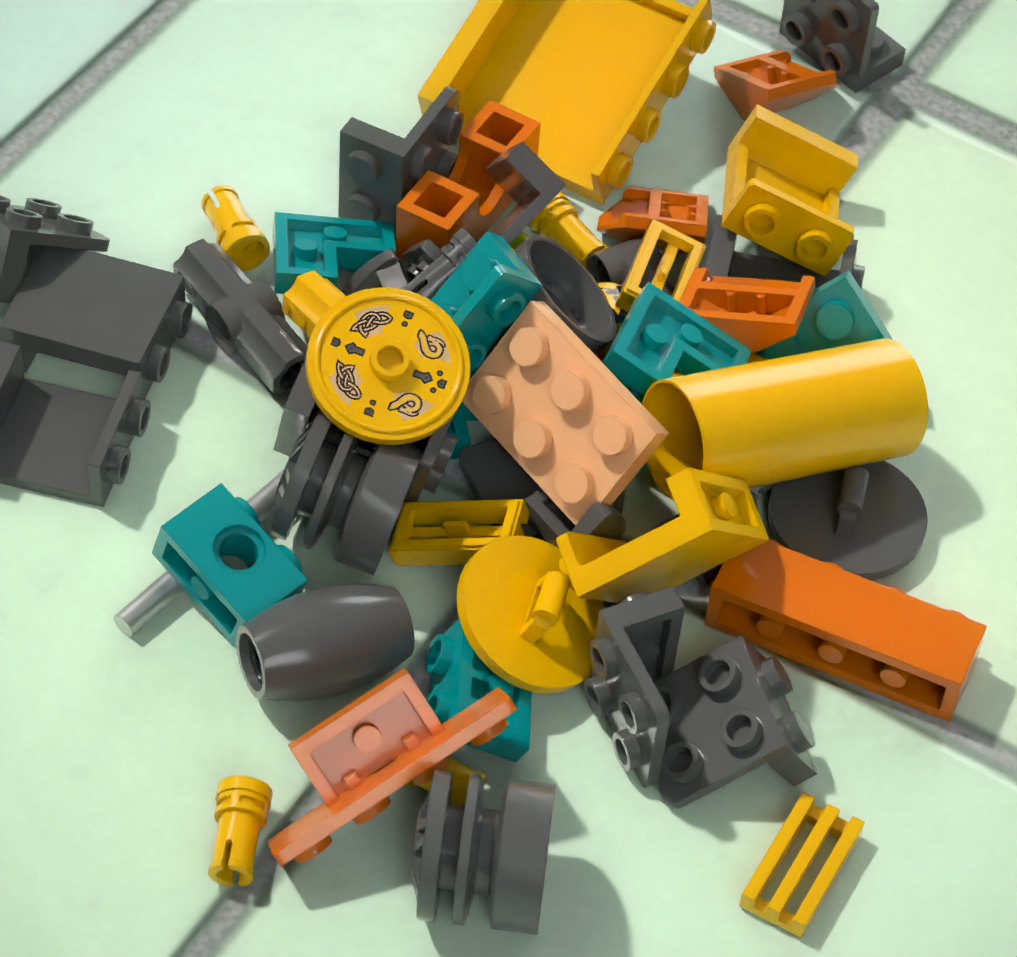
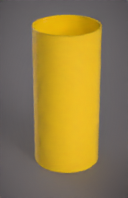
M887 338L661 379L654 382L648 388L642 401V405L669 432L668 436L647 460L646 464L659 489L671 500L674 499L666 479L688 467L746 480L750 489L907 456L919 447L925 435L928 422V398L920 369L904 346L895 340Z

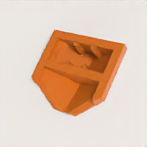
M783 50L714 66L715 79L744 121L747 120L757 104L776 113L816 98L841 85L840 81L837 80L836 71L816 72L792 62L790 53Z
M629 186L624 190L623 198L599 216L597 231L625 242L644 235L654 219L704 244L707 231L709 195ZM658 238L656 245L659 250H664L667 242ZM678 249V251H677L678 253H686V254H688L687 252H685V251H683V250H681V249Z
M695 268L679 302L751 349V354L796 335L815 290V278L803 275L800 282L710 276L708 268Z

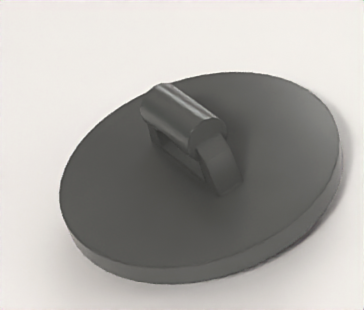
M886 461L774 483L768 503L769 525L778 543L819 561L834 563L845 571L871 581L890 576L907 566L918 554L927 530V510L922 495L903 472Z

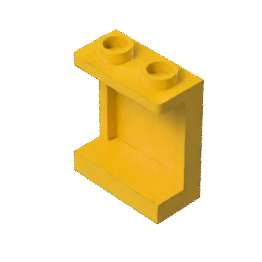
M757 104L728 146L721 226L826 277L854 239V227L839 220V199L841 190L858 168V154Z
M688 467L666 479L679 512V517L628 543L622 540L568 531L556 537V542L562 555L559 560L560 571L569 577V587L576 593L577 598L621 603L624 599L636 593L647 592L650 594L672 586L676 587L769 541L746 480Z

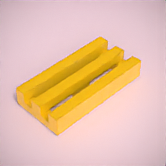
M653 219L643 236L615 306L626 311L629 304H633L635 298L642 290L638 286L658 238L667 242L651 280V284L660 290L664 287L678 249L688 253L671 296L678 302L695 268L699 267L706 245Z
M524 499L403 502L388 552L395 566L466 565L477 551L491 541L506 536H524L521 524L528 523L530 513ZM503 524V526H469V525ZM432 525H443V526H444V527H413V526H432Z
M804 791L745 887L739 907L800 938L805 934L862 835L865 824L864 821L852 816L849 822L839 818L840 809L830 804H827L824 810L815 806V797ZM807 822L813 825L814 828L771 901L768 902L762 899L763 893L804 824ZM831 834L839 838L796 914L794 915L784 910L827 835Z

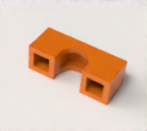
M490 100L460 133L457 160L448 179L428 170L397 205L395 242L397 257L407 261L402 255L411 246L426 239H430L441 249L453 238L452 236L461 227L478 242L513 201L484 170L500 153L522 141L538 156L541 123Z

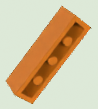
M772 539L722 564L711 586L704 623L708 627L733 637L742 635L753 645L947 722L951 721L975 666L987 625L971 620L958 611L940 608L907 595L896 587L881 585L845 571L834 563L822 562L788 549Z

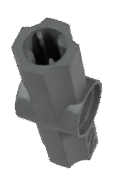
M203 238L186 246L180 258L173 263L174 273L184 275L185 291L204 312L206 324L214 341L220 349L229 355L237 351L273 394L280 392L288 397L306 359L308 346L285 321L282 305L274 290L261 279L252 283L217 242L208 243Z

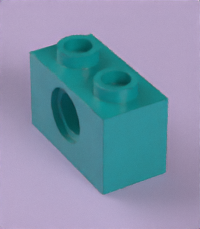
M222 483L163 524L152 550L153 556L235 648L237 630L241 625L272 604L302 593L308 581L303 574L302 565L295 554L286 546L277 545L261 528L258 515L252 506L243 498L234 497ZM225 555L236 556L245 562L248 569L234 570L229 568L220 557Z

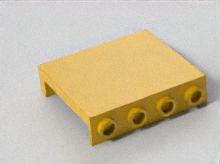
M479 0L417 94L422 116L442 90L449 86L460 91L459 111L464 114L461 132L490 100L541 123L538 157L566 184L565 189L603 205L614 187L620 189L626 183L633 167V156L642 142L649 143L655 136L661 122V110L669 97L676 99L682 92L688 79L689 65L697 53L704 54L711 45L716 32V23L712 21L711 0H698L694 8L676 0Z

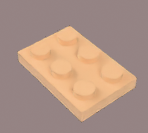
M544 301L529 302L470 379L462 401L575 526L596 502L599 501L600 503L612 505L669 434Z

